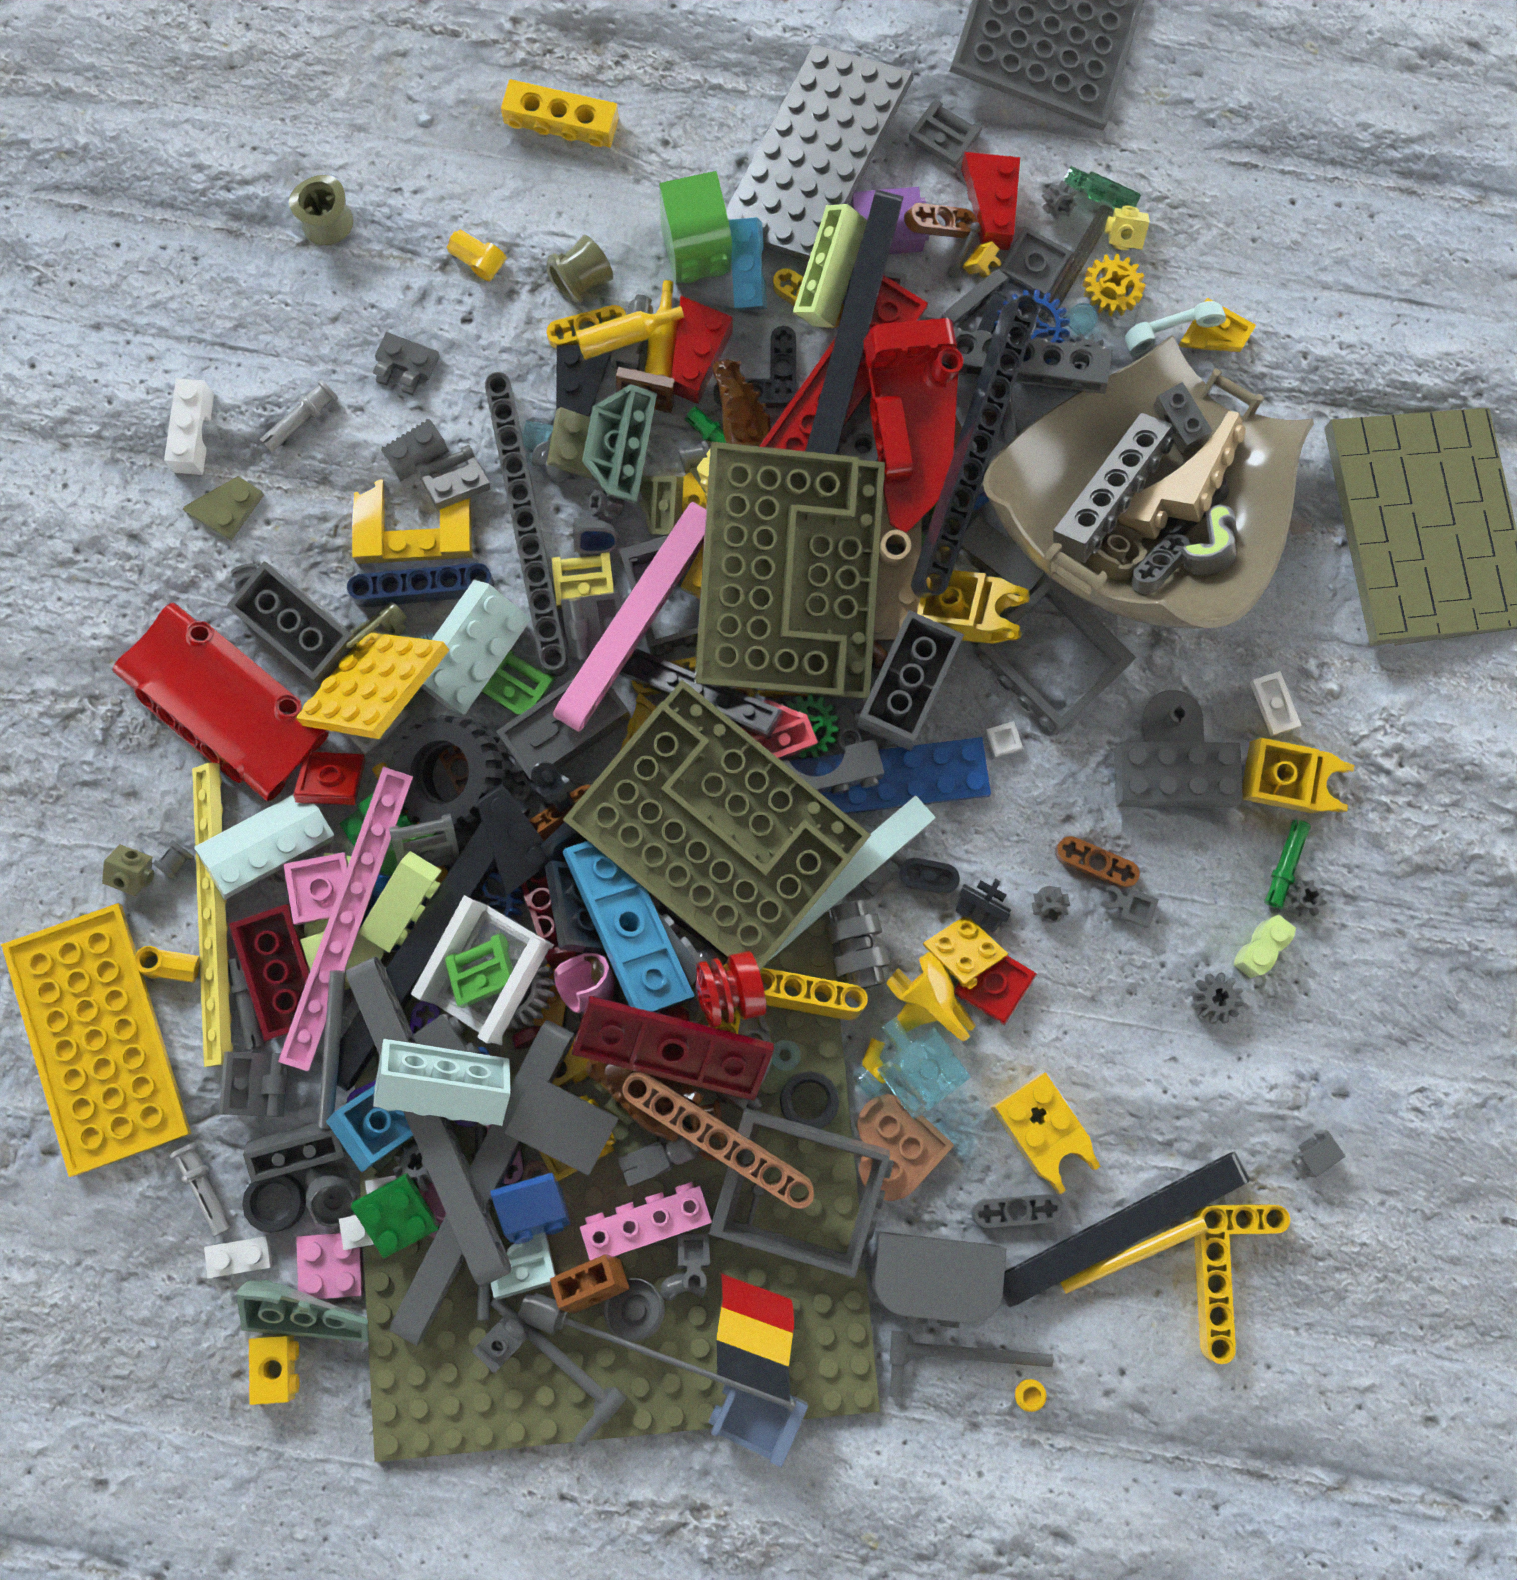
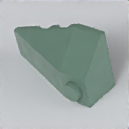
M248 1280L237 1291L236 1297L242 1331L361 1342L369 1341V1322L367 1318L281 1283H273L269 1280Z

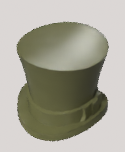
M330 175L313 176L301 182L291 192L289 207L294 216L302 222V230L310 241L318 245H332L340 242L350 233L354 221L353 214L346 205L345 191L338 179Z
M585 234L565 254L559 253L557 255L553 253L547 258L546 267L551 283L562 295L574 302L581 303L583 301L581 295L586 293V290L613 280V271L606 255L597 243Z

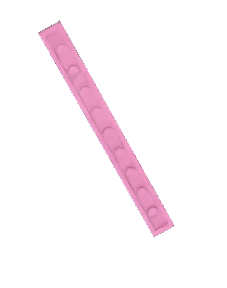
M386 767L382 769L278 1060L280 1063L305 1071L310 1070L326 1025L330 971H345L391 842L389 827L397 825L413 776Z

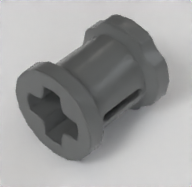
M706 440L701 441V444L685 450L682 447L678 448V454L685 473L690 472L691 468L698 467L702 459L707 458L706 454L709 451Z
M171 840L169 843L170 848L159 861L155 860L152 864L175 880L178 870L187 859L191 860L194 856L178 843Z

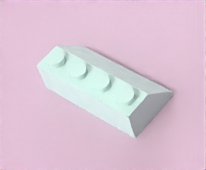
M291 795L195 846L194 849L223 899L226 900L283 869L284 864L296 862L333 842L334 834L321 811L314 803H295L294 796Z
M383 1039L375 1084L374 1107H380L388 1111L401 1110L414 1112L422 1116L434 1115L446 1117L450 1120L461 1119L478 1122L483 1125L494 1124L502 1126L510 1097L509 1058Z

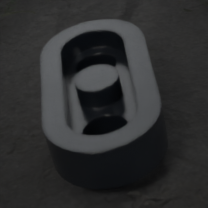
M921 858L906 860L899 871L900 880L906 887L941 895L952 893L960 882L959 873L954 866ZM911 869H916L919 872L920 876L918 879H912L909 876ZM940 875L948 877L949 883L947 885L939 883L938 877Z

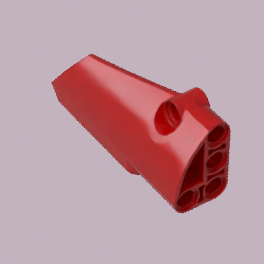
M948 318L879 324L869 330L863 341L872 392L870 413L878 461L885 462L883 490L889 525L905 533L938 502L954 454L958 372L963 366L964 359L956 348L953 321ZM942 362L948 363L952 370L945 368Z

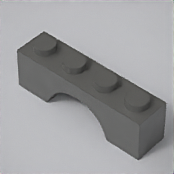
M876 739L846 746L841 764L833 772L824 776L814 777L802 774L788 760L782 761L821 794L832 791V795L843 794L850 791L849 787L860 784L861 788L872 787L879 784L878 780L884 776Z

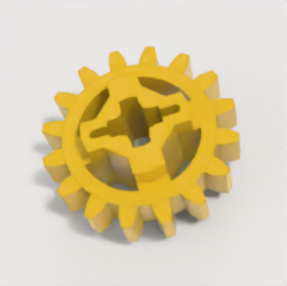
M1116 254L1113 260H1110L1108 255H1104L1102 263L1096 259L1092 268L1088 267L1085 274L1086 278L1082 284L1086 288L1083 295L1084 297H1091L1090 307L1096 304L1099 306L1098 313L1106 309L1108 310V315L1112 317L1114 311L1117 310L1120 316H1122L1126 308L1132 311L1136 303L1140 302L1146 284L1142 283L1145 275L1144 273H1136L1139 265L1134 264L1130 266L1129 257L1124 261H1120L1119 254ZM1102 273V278L1099 279V282H1096V278ZM1129 288H1132L1131 294L1125 297L1126 292H1128Z

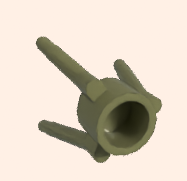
M390 601L375 615L351 631L356 636L347 643V648H352L379 625L387 632L393 629L392 635L399 636L406 629L403 622L407 619V616L396 604Z

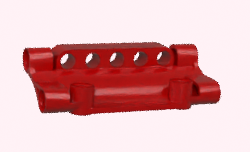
M174 602L162 609L146 633L127 652L118 658L112 668L113 673L134 689L136 697L147 709L210 762L218 763L220 770L237 783L245 781L252 790L267 802L272 801L280 794L289 775L326 741L330 733L329 730L303 726L296 718L303 709L298 697L294 696L212 628L210 624L204 621H197Z

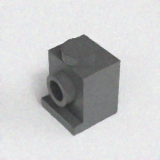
M1318 1130L1314 1133L1317 1138L1316 1140L1314 1137H1311L1298 1146L1300 1151L1293 1155L1294 1158L1291 1161L1301 1175L1317 1177L1346 1157L1328 1130Z
M506 1314L472 1352L495 1374L529 1335L517 1320L511 1319Z

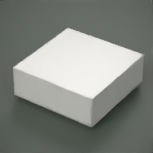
M1014 721L986 729L985 731L994 759L1024 749Z

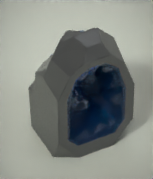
M574 518V552L601 554L612 551L620 544L619 532L607 522L592 518Z

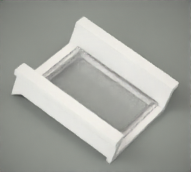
M464 895L411 995L419 1000L436 1004L451 1015L456 1016L459 1020L478 1031V1038L484 1042L502 1045L503 1033L546 953L554 945L490 906ZM496 934H504L509 945L508 954L513 972L502 992L468 1007H457L446 966V956L453 953L461 954L490 941L491 937ZM494 953L464 965L462 972L495 958Z

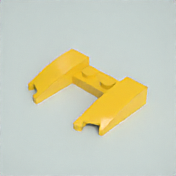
M378 480L374 482L376 487L359 495L358 491L354 493L352 557L357 564L473 558L471 497L440 509V528L385 531L384 481Z

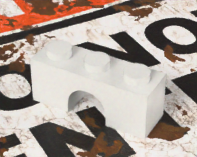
M179 378L175 380L164 461L174 473L203 475L207 448L202 440L203 420H211L214 393L205 380Z

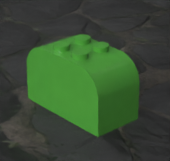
M717 171L659 183L661 231L675 284L682 282L691 283L701 278L719 277L731 272L732 238Z

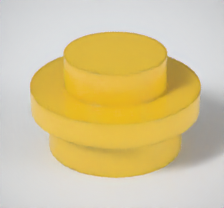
M1025 1379L1017 1385L1015 1400L1021 1409L1027 1412H1036L1044 1406L1047 1394L1044 1386L1039 1381Z

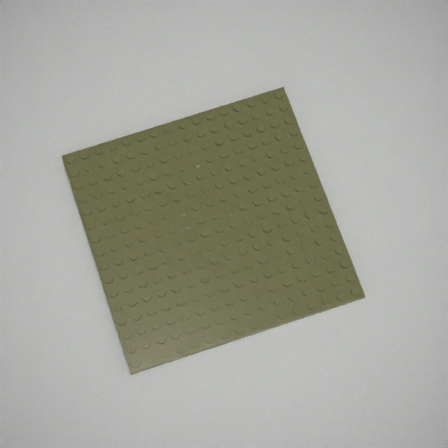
M826 912L763 968L836 981L833 945H829L825 926L830 924L829 912ZM677 926L682 937L685 936L695 950L702 951L704 949L703 942L680 926ZM521 940L508 941L509 946L517 948L519 946H527ZM473 944L470 949L477 947L481 944ZM714 951V952L717 954V956L720 958V960H721L722 962H723L724 960H727L726 958H724L723 956H721L719 953H717L716 951ZM397 952L384 953L380 960L383 966L388 967ZM494 953L464 965L462 972L488 961L487 957H495ZM601 955L606 958L615 978L616 990L614 996L620 1000L626 999L608 956ZM763 982L764 991H766L768 986ZM450 985L447 992L454 996L452 985ZM696 986L692 989L694 1000L697 998ZM791 986L784 987L785 992L789 996H798L795 988ZM349 988L351 1002L354 998V994L352 989ZM815 993V997L818 1001H828V998L824 993ZM415 996L411 997L403 1010L409 1026L413 1008L422 1001ZM689 1001L679 1004L688 1011L690 1022L693 1021L701 1010L700 1006L698 1011H690L688 1009ZM476 1003L470 1005L471 1008H473L480 1014L484 1009L482 1007H479ZM766 1005V1014L762 1017L769 1028L768 1033L771 1043H774V1052L768 1074L757 1093V1097L764 1105L757 1111L786 1119L781 1111L780 1095L788 1079L802 1072L812 1071L820 1073L833 1082L839 1096V1107L836 1116L830 1124L821 1130L852 1139L840 1019ZM567 1006L563 1028L573 1033V1030L579 1029L581 1021L577 1013ZM426 1007L424 1012H419V1017L424 1019L423 1027L427 1025L428 1019H434V1013L429 1011V1007ZM440 1008L441 1015L448 1014L451 1016V1018L453 1017V1015H451L444 1009ZM459 1020L465 1028V1032L462 1034L468 1043L473 1042L477 1047L486 1048L490 1056L509 1058L511 1087L520 1069L519 1067L524 1062L531 1048L515 1050L511 1039L516 1033L536 1025H523V1029H515L513 1027L506 1029L502 1035V1045L495 1043L488 1044L479 1039L478 1031ZM417 1026L416 1032H418L422 1028ZM376 1051L355 1083V1090L376 1080L380 1061L378 1051ZM563 1062L556 1078L565 1075L567 1071L565 1062ZM590 1076L577 1084L572 1080L562 1086L564 1090L578 1097L587 1095L589 1100L593 1098L599 1108L611 1113L605 1108V1105L612 1097L611 1094L608 1092L604 1095L591 1084L594 1080ZM811 1082L803 1083L792 1093V1108L801 1118L808 1120L816 1119L826 1110L828 1103L827 1094L818 1084ZM689 1085L693 1090L704 1096L699 1106L712 1104L714 1100L718 1099L717 1093L713 1090ZM720 1102L723 1123L738 1132L744 1109L741 1112L730 1103ZM690 1115L685 1116L683 1120L692 1126ZM618 1119L612 1130L616 1141L612 1144L615 1151L597 1160L589 1176L578 1170L558 1181L563 1189L571 1225L565 1226L564 1230L557 1234L547 1235L555 1274L559 1275L590 1261L580 1230V1226L587 1224L585 1218L603 1212L605 1218L617 1214L616 1207L633 1202L634 1207L647 1204L646 1197L663 1192L664 1198L676 1194L675 1187L693 1182L694 1187L701 1185L713 1221L728 1165L720 1160L707 1161L698 1152V1156L695 1159L681 1165L675 1164L673 1169L666 1173L628 1187L618 1158L657 1142V1135L650 1133L635 1121L630 1126H627ZM450 1120L470 1167L472 1165V1153L475 1152V1127H486V1125L478 1123L473 1127H463ZM759 1126L755 1144L807 1176L813 1185L814 1198L808 1207L796 1209L765 1190L764 1194L759 1197L752 1226L847 1253L859 1211L854 1153ZM724 1134L725 1143H727L728 1139H727L726 1135ZM709 1138L714 1146L721 1147L717 1139ZM413 1139L406 1146L411 1148ZM522 1143L521 1151L524 1168L533 1161H544L539 1150ZM401 1150L397 1155H403L404 1151ZM751 1153L749 1163L754 1160L755 1156L753 1153ZM395 1158L372 1178H369L367 1169L362 1173L359 1170L360 1198L367 1195L365 1181L396 1175L393 1172V1168L398 1166L399 1163L395 1161ZM422 1162L418 1164L419 1169L423 1167ZM511 1165L507 1173L509 1179H512L513 1173L518 1171L517 1165ZM769 1167L764 1171L763 1175L769 1181H776L780 1178L781 1171L776 1167ZM537 1170L533 1173V1178L544 1174L542 1171ZM746 1177L744 1178L732 1219L745 1224L754 1196L752 1187L756 1184ZM502 1183L501 1187H505L512 1184ZM797 1184L791 1188L790 1193L795 1198H803L806 1196L808 1188L805 1185ZM492 1203L489 1214L507 1253L509 1247L515 1242L510 1243L505 1237L494 1203ZM712 1223L680 1234L709 1233ZM709 1234L710 1267L701 1268V1271L706 1276L707 1283H709L703 1297L701 1298L685 1291L676 1295L672 1301L663 1299L665 1314L659 1329L645 1340L632 1342L717 1374L716 1339L723 1300L721 1274L792 1299L794 1330L789 1360V1388L791 1395L806 1401L808 1404L803 1419L880 1412L865 1265L863 1269H857L854 1278L750 1246L741 1248L737 1242ZM677 1235L613 1256L621 1260L626 1279L638 1278L654 1285L659 1292L666 1278L680 1272H687V1268L678 1269ZM426 1236L384 1259L374 1244L363 1246L366 1312L369 1322L368 1349L374 1462L576 1442L574 1438L595 1414L594 1403L596 1400L530 1340L526 1339L495 1374L472 1352L503 1316L490 1305V1319L477 1320V1283L471 1274L466 1259H464L426 1336L420 1345L416 1346L390 1332L389 1329L434 1238ZM490 1283V1303H491L495 1298H494V1296H493V1291H492V1287H491V1283ZM547 1285L503 1298L519 1313L527 1293L532 1295L539 1293L555 1299L552 1285ZM605 1301L575 1314L568 1312V1319L616 1336L610 1331L604 1319ZM564 1325L562 1330L557 1329L554 1334L536 1328L600 1387L605 1390L607 1387L616 1386L628 1397L607 1423L604 1422L589 1441L712 1429L713 1425L708 1422L715 1406L722 1407L726 1395L722 1393L725 1384L568 1325Z

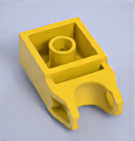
M953 570L945 592L940 595L921 598L917 614L964 634L962 638L964 641L994 644L1021 638L1020 626L1001 618L1000 614L1008 607L1029 603L1030 594L1028 589L1014 585L1002 578L987 577L986 573ZM928 577V578H927V586H928V588L931 590V589H932V581H931L930 578Z
M1266 738L1249 741L1242 783L1243 800L1306 813L1321 811L1347 812L1348 805L1329 794L1327 780L1335 772H1354L1355 765L1344 762L1332 753L1319 751V749ZM1277 773H1281V779L1278 778Z
M1046 1072L1037 1075L990 1107L1033 1171L1048 1181L1057 1194H1062L1066 1191L1059 1173V1163L1065 1155L1069 1153L1077 1155L1092 1170H1097L1101 1167L1094 1155L1089 1135ZM1032 1108L1035 1111L1039 1110L1041 1112V1121L1039 1123L1037 1121H1030V1117L1033 1115Z

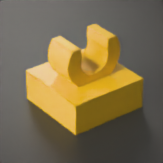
M993 242L977 245L962 267L968 274L979 272L980 276L985 279L992 273L989 271V264L993 268L1000 267L1001 261L995 256L1000 249Z

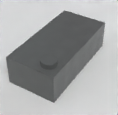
M265 561L226 605V607L307 676L320 684L330 677L339 666L340 660L353 649V647L347 648L346 645L356 635L278 569Z

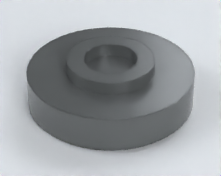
M630 1278L626 1279L629 1290L605 1300L604 1319L614 1335L627 1341L638 1342L651 1337L659 1329L664 1319L665 1304L661 1293L654 1285L642 1279Z

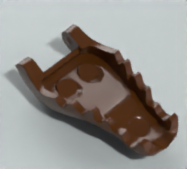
M719 360L713 365V374L720 390L723 432L726 443L759 447L771 430L770 415L765 413L766 404L759 403L760 392L753 390V383L745 382V376H742L740 373L741 361Z
M591 1059L588 1060L586 1065L587 1074L606 1088L636 1123L650 1133L676 1142L680 1134L631 1104L624 1097L623 1085L625 1080L631 1073L636 1071ZM650 1075L696 1106H699L704 1099V1096L693 1090L688 1084ZM634 1080L629 1084L630 1091L635 1095H642L647 1091L645 1083L641 1080ZM667 1097L659 1098L656 1101L657 1109L661 1112H669L674 1108L673 1102Z

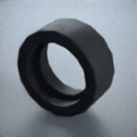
M812 1071L798 1073L788 1079L782 1088L780 1095L781 1111L787 1120L822 1129L830 1124L837 1114L839 1107L838 1091L833 1082L823 1074ZM808 1082L821 1086L827 1094L828 1100L823 1114L816 1119L810 1120L798 1116L791 1104L794 1090L799 1085Z
M287 1173L250 1183L244 1192L242 1201L244 1216L250 1225L259 1231L269 1233L291 1228L300 1220L306 1206L304 1188L296 1178ZM281 1184L292 1195V1208L288 1215L281 1220H267L257 1210V1196L267 1185Z

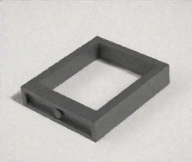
M745 1107L738 1133L754 1143L759 1126L871 1158L873 1163L847 1253L732 1220L745 1176L729 1166L709 1234L855 1278L857 1269H863L868 1251L863 1250L866 1238L872 1239L877 1221L872 1220L875 1208L881 1209L884 1200L885 1190H881L883 1179H889L893 1169L894 1160L889 1159V1149ZM743 1149L737 1153L736 1158L740 1163L748 1164L752 1152Z

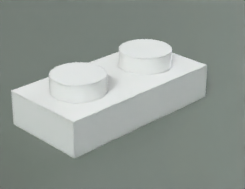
M1281 671L1250 682L1271 737L1302 726Z
M269 1236L204 1247L207 1279L273 1267Z

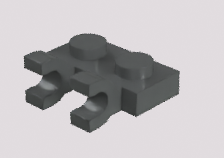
M386 332L374 355L378 363L373 370V374L377 375L376 382L387 386L394 368L404 371L399 380V383L403 385L402 392L413 396L420 378L429 380L440 355L434 349Z

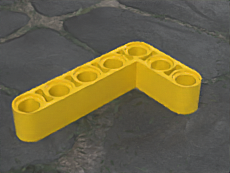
M727 964L723 966L725 971L727 970ZM763 967L760 970L762 981L768 986V990L764 992L766 1005L843 1020H853L861 1014L868 1002L865 990L857 985ZM791 986L795 988L798 996H789L785 992L784 987ZM815 993H824L827 996L828 1001H818L815 997ZM845 998L854 999L858 1007H849L845 1002ZM734 1008V1021L731 1024H726L721 1015V1025L714 1028L738 1034L741 1016L737 1008Z
M1273 1204L1205 1205L1194 1212L1193 1219L1199 1216H1203L1205 1219V1215L1209 1211H1213L1217 1218L1216 1224L1212 1228L1208 1227V1231L1194 1237L1200 1349L1204 1357L1217 1364L1229 1363L1233 1360L1236 1353L1229 1234L1283 1233L1288 1229L1291 1218L1288 1211L1282 1206ZM1271 1210H1274L1278 1216V1222L1273 1227H1270L1267 1223V1215ZM1244 1211L1247 1215V1223L1240 1228L1236 1224L1235 1219L1238 1212ZM1211 1243H1215L1219 1250L1217 1257L1213 1260H1210L1206 1254V1249ZM1217 1275L1220 1279V1287L1216 1291L1211 1292L1208 1287V1281L1210 1277ZM1219 1307L1222 1312V1318L1218 1323L1213 1324L1210 1320V1313L1214 1308ZM1221 1340L1224 1350L1219 1356H1214L1212 1345L1215 1341Z

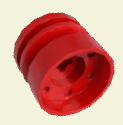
M745 951L729 955L726 971L718 958L712 959L711 969L706 961L696 964L697 996L701 1009L705 1013L711 1027L714 1028L721 1025V1015L726 1024H731L734 1021V1008H737L743 1020L766 1014L763 982L752 952Z

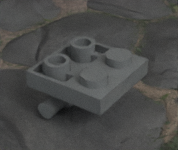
M620 591L561 599L569 657H578L579 660L589 657L622 607Z
M224 1052L219 1115L284 1117L288 1065L278 1062L281 1053Z

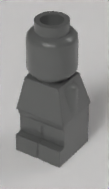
M641 294L636 295L635 299L630 301L626 315L637 311L653 314L654 309L651 305V298ZM644 340L613 350L611 354L612 368L618 369V367L639 371L641 366L640 354L643 351Z
M679 1135L676 1142L667 1140L664 1143L660 1140L620 1157L618 1161L629 1187L672 1170L675 1164L681 1165L695 1159L698 1156V1152L703 1149Z

